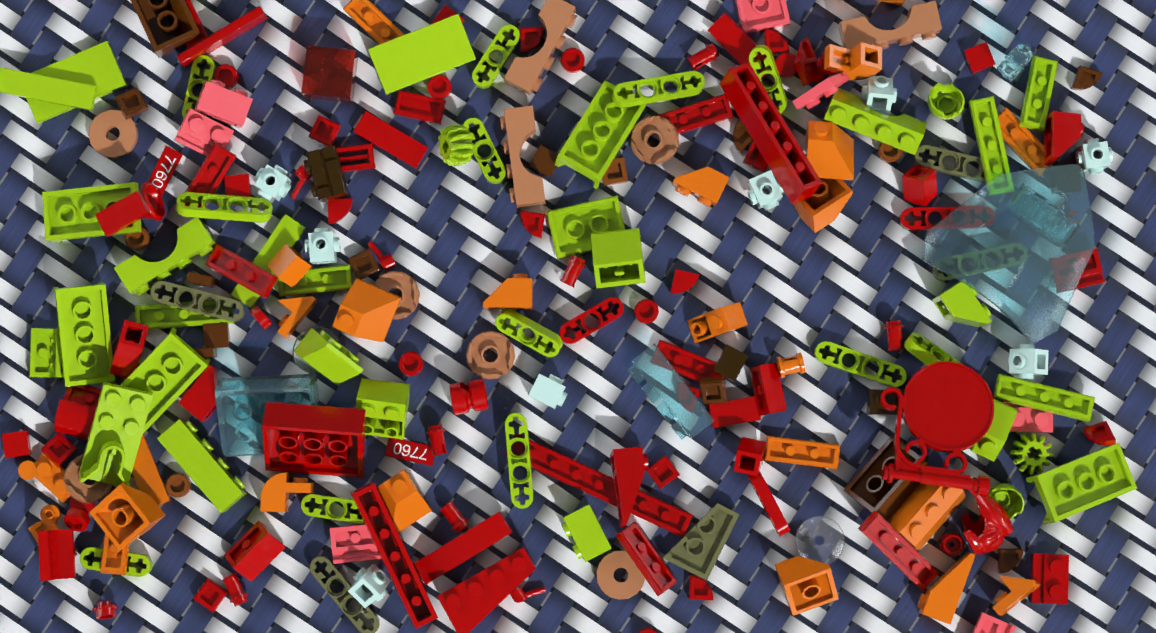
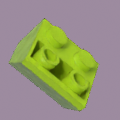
M640 228L591 233L596 288L645 283Z
M965 280L953 285L932 299L945 320L976 327L992 322L989 318L991 312L984 303L980 304L976 298V289L970 282L966 283Z
M311 328L294 349V352L301 359L336 385L360 374L364 370L357 364L359 359L323 330L318 333Z
M361 379L356 408L366 410V435L404 440L409 408L410 384Z

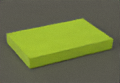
M618 195L546 211L557 259L592 252L591 233L625 230Z

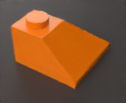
M808 120L805 135V155L818 177L854 180V139L833 122Z
M820 178L822 184L812 197L793 204L800 218L814 233L835 221L852 196L853 190L843 180Z
M356 278L339 307L332 327L354 337L384 342L401 297Z
M402 470L376 487L397 532L402 531L432 511L407 470Z
M124 483L117 486L89 512L119 551L150 530L165 516V513L150 495Z
M800 556L775 564L779 581L793 616L839 599L829 564Z

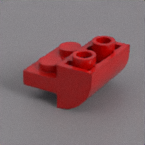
M88 385L68 387L64 398L60 399L54 425L55 431L88 440L101 389Z

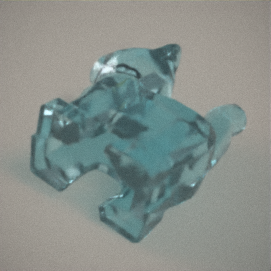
M1018 44L1008 55H1005L997 67V70L1004 78L1012 82L1023 71V66L1025 67L1033 56L1031 46L1029 44Z

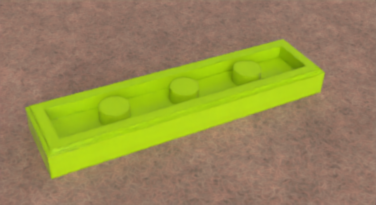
M0 68V93L93 111L97 86Z
M994 96L971 100L968 103L988 195L990 197L1013 192L1014 186Z
M285 214L252 263L275 275L267 266L268 263L285 244L293 248L306 230V227ZM237 284L231 293L233 297L251 309L260 298V295L240 284Z
M222 300L221 310L218 315H222L221 311L223 310L231 313L230 317L233 318L234 305L232 308L223 306L225 301ZM204 301V309L209 312L213 311L216 308V301ZM181 302L182 305H189L191 303ZM165 304L135 306L136 323L149 326L148 330L203 326V324L235 323Z
M1003 374L997 375L993 398L996 400L1086 422L1091 421L1095 397Z

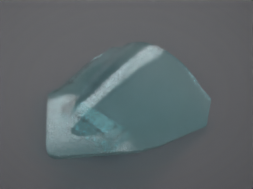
M1076 164L1023 170L997 176L926 232L923 261L937 270L956 278L993 303L1032 343H1036L1057 332L1082 273L1095 248L1093 221L1084 170Z

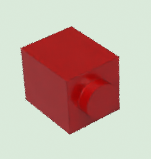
M742 437L737 449L734 472L758 477L763 463L766 442Z

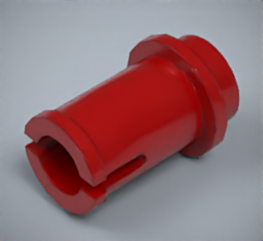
M712 43L710 45L706 44L704 49L687 57V60L693 70L696 71L712 60L715 62L716 58L720 55Z
M572 255L571 259L568 258L570 262L560 281L574 287L582 268L586 267L584 266L586 261Z
M901 320L886 322L884 329H887L888 351L904 349L901 328L904 326L901 325Z
M442 424L428 426V432H426V434H429L432 456L448 453L443 433L446 430L443 429Z
M453 501L440 509V512L443 513L453 526V531L456 530L457 533H460L470 525L467 522L468 518H464Z
M236 573L222 580L231 597L230 603H233L236 607L248 601L247 596L249 594L244 592Z

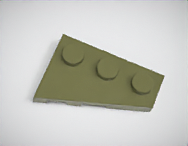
M717 503L663 559L707 580L740 514Z

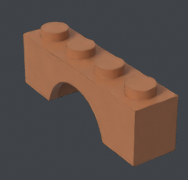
M563 0L545 1L538 15L547 32L546 42L539 52L530 57H515L504 77L506 84L529 96L533 91L537 92L543 82V79L540 78L543 71H549L555 59L552 57L555 49H561L566 39L563 35L567 27L571 29L578 17L575 15V6Z
M936 1L911 6L906 22L893 30L878 29L870 24L865 16L841 21L838 29L843 48L852 49L860 42L882 47V50L889 48V44L897 42L899 46L910 44L913 42V39L922 37L923 41L936 38V34L942 30Z
M533 105L504 109L505 116H500L501 129L502 131H507L508 140H503L505 155L510 154L511 164H506L508 179L513 178L514 188H509L511 203L516 202L517 208L546 205L542 177L528 172L520 160L523 144L529 137L536 134Z

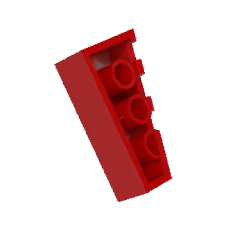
M522 547L444 591L437 597L456 632L469 633L536 569V566L526 548Z

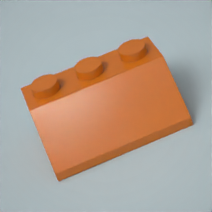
M919 484L887 522L919 552L966 498L963 489Z

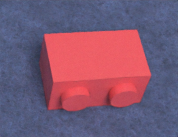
M217 80L206 81L203 84L194 110L237 128L243 127L253 99L247 97L248 93L235 88L234 91L224 88L225 84Z

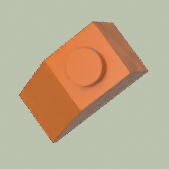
M513 274V278H507L483 302V308L533 309V279L528 278V274Z

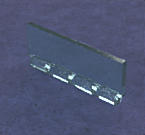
M655 343L632 360L634 366L627 371L638 384L644 379L648 382L641 389L652 403L659 398L663 401L656 408L667 422L676 418L677 422L671 427L681 440L687 435L692 439L715 421Z

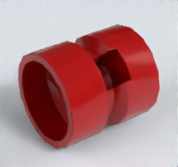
M484 379L471 380L468 385H465L463 382L449 384L455 415L469 413L470 409H473L475 412L489 409Z

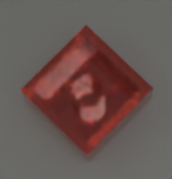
M307 45L302 95L308 99L353 103L358 63L356 50Z

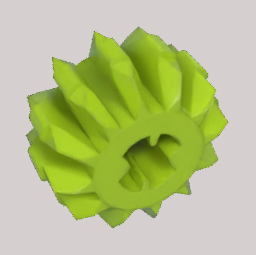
M458 124L441 129V135L438 137L440 141L438 147H440V155L443 156L444 163H447L449 166H461L470 162L471 155L474 154L472 149L474 144L472 143L473 136L469 135V129L464 127V125Z
M1030 433L1029 439L1025 434L1021 435L1022 443L1019 441H1014L1013 443L1018 450H1011L1012 455H1018V458L1012 461L1013 464L1021 463L1019 471L1024 472L1027 469L1030 475L1034 474L1035 468L1039 473L1044 472L1042 464L1047 467L1051 465L1050 461L1046 460V457L1054 456V453L1047 452V449L1051 448L1052 444L1046 443L1043 445L1045 436H1040L1037 439L1036 433ZM1029 448L1036 450L1037 455H1034L1035 459L1028 457L1027 453H1030L1028 451Z

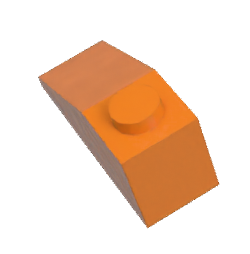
M966 552L927 589L925 594H921L917 607L920 608L919 613L951 624L975 554Z

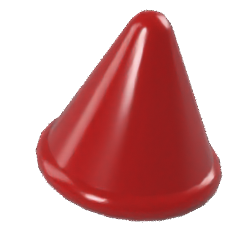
M145 182L139 191L150 214L143 218L160 221L165 216L163 199L152 183Z

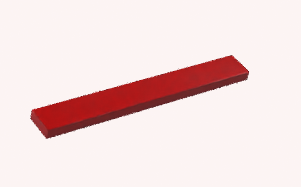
M517 433L513 436V438H525ZM529 439L532 468L617 507L612 477ZM516 441L512 444L511 450L513 454L519 456L525 452V445L521 441ZM640 490L631 514L681 537L684 536L693 516Z

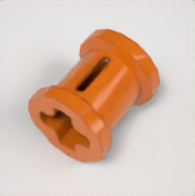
M801 352L786 358L776 357L780 378H785V375L805 373Z

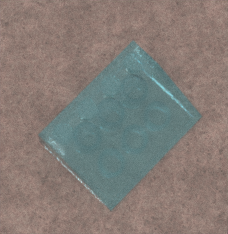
M317 374L218 378L215 398L223 457L264 455L262 423L266 402L319 406Z

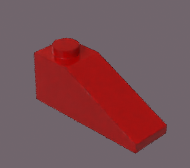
M642 447L613 449L610 454L620 527H625L629 520L645 469L648 468L647 454H643Z

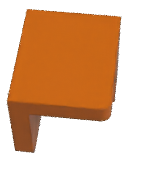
M285 244L267 265L278 279L291 287H294L312 267L301 253L288 244Z

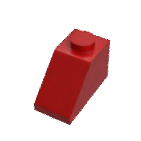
M1052 111L1047 116L1044 130V165L1051 164L1081 138L1084 132L1081 114Z

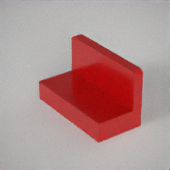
M777 363L749 368L759 416L786 411L787 408Z
M258 520L224 556L233 569L249 581H253L285 549V546Z
M73 529L38 531L40 581L75 578Z

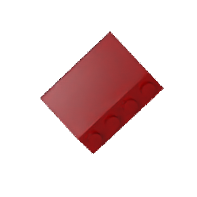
M266 402L262 423L265 471L363 478L366 435L365 409Z

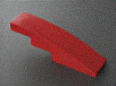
M499 511L413 563L426 585L511 534L512 530Z

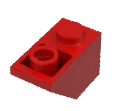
M124 320L109 374L127 378L137 368L149 326Z
M208 365L197 377L196 382L192 386L189 385L180 395L182 399L179 401V404L202 422H206L221 403L217 368L213 365Z

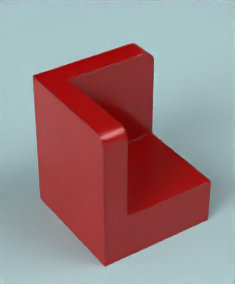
M915 164L902 175L903 197L905 201L926 206L937 196L935 169Z

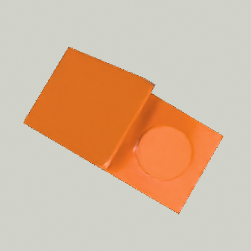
M312 296L278 300L292 314L290 316L286 314L278 324L280 329L277 332L284 338L289 339L317 304L318 300Z
M999 576L1011 592L1009 594L1004 592L996 598L995 602L997 604L992 608L998 615H1005L1037 589L1040 583L1030 579Z

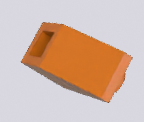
M705 167L675 177L672 185L676 187V192L687 197L691 194L698 198L697 202L710 207L711 204L716 206L730 177L710 167Z
M740 302L687 320L694 343L748 325Z

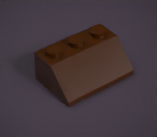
M131 0L158 58L182 48L200 34L185 0Z
M892 435L844 489L869 514L875 510L886 521L920 484L919 482L893 479L892 483L882 480L883 466L889 465V463L894 464L895 437ZM899 442L903 455L910 462L915 463L921 457L910 448L905 454L903 451L906 445ZM923 460L919 464L923 466H930L925 460Z

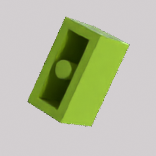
M590 504L563 517L565 522L561 526L567 537L572 535L576 543L572 547L578 559L584 558L585 562L612 549Z

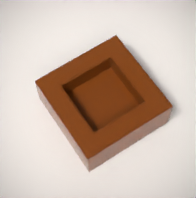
M624 157L613 160L603 176L604 186L628 182Z

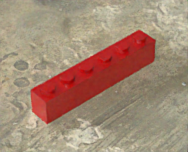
M747 62L730 68L720 82V86L791 204H795L812 197L822 182L752 66Z
M368 483L350 492L412 625L417 629L437 619L438 616L375 483Z

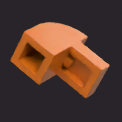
M860 42L852 49L829 44L825 47L824 70L840 74L845 71L850 80L870 78L882 70V47Z
M290 472L272 476L263 486L260 511L288 512L289 492L313 493L314 483H308V478L294 477L293 482H289Z

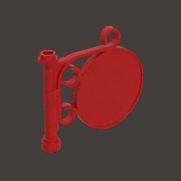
M936 362L916 372L906 385L903 395L901 391L894 387H889L881 393L879 398L880 404L885 410L894 411L897 408L894 439L895 461L894 464L889 463V465L883 466L882 480H887V483H892L893 479L915 481L920 484L971 490L976 492V495L981 496L988 495L990 488L989 476L978 475V477L970 478V475H962L967 468L968 462L961 451L974 446L985 436L994 417L992 393L987 383L977 372L956 362ZM888 393L895 394L898 398V405H889L885 401V395ZM902 415L908 430L917 439L909 442L903 452L906 454L911 446H917L922 451L921 457L915 463L910 462L900 449ZM926 446L940 452H952L945 458L944 468L919 465L927 455ZM953 457L960 459L962 468L959 470L947 469L949 467V460Z

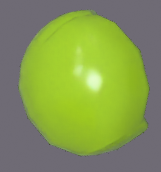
M937 83L930 90L927 101L932 115L942 120H950L959 116L964 109L965 103L962 91L952 83Z
M997 484L989 490L988 495L1001 504L1010 520L1023 512L1025 501L1021 492L1012 484Z

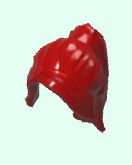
M969 490L976 500L980 515L977 522H973L969 514L962 515L963 534L971 550L975 554L981 555L997 549L1003 543V538L1011 534L1014 528L1001 504L990 495H976V492Z

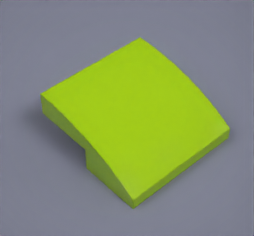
M31 328L29 377L64 378L59 328Z

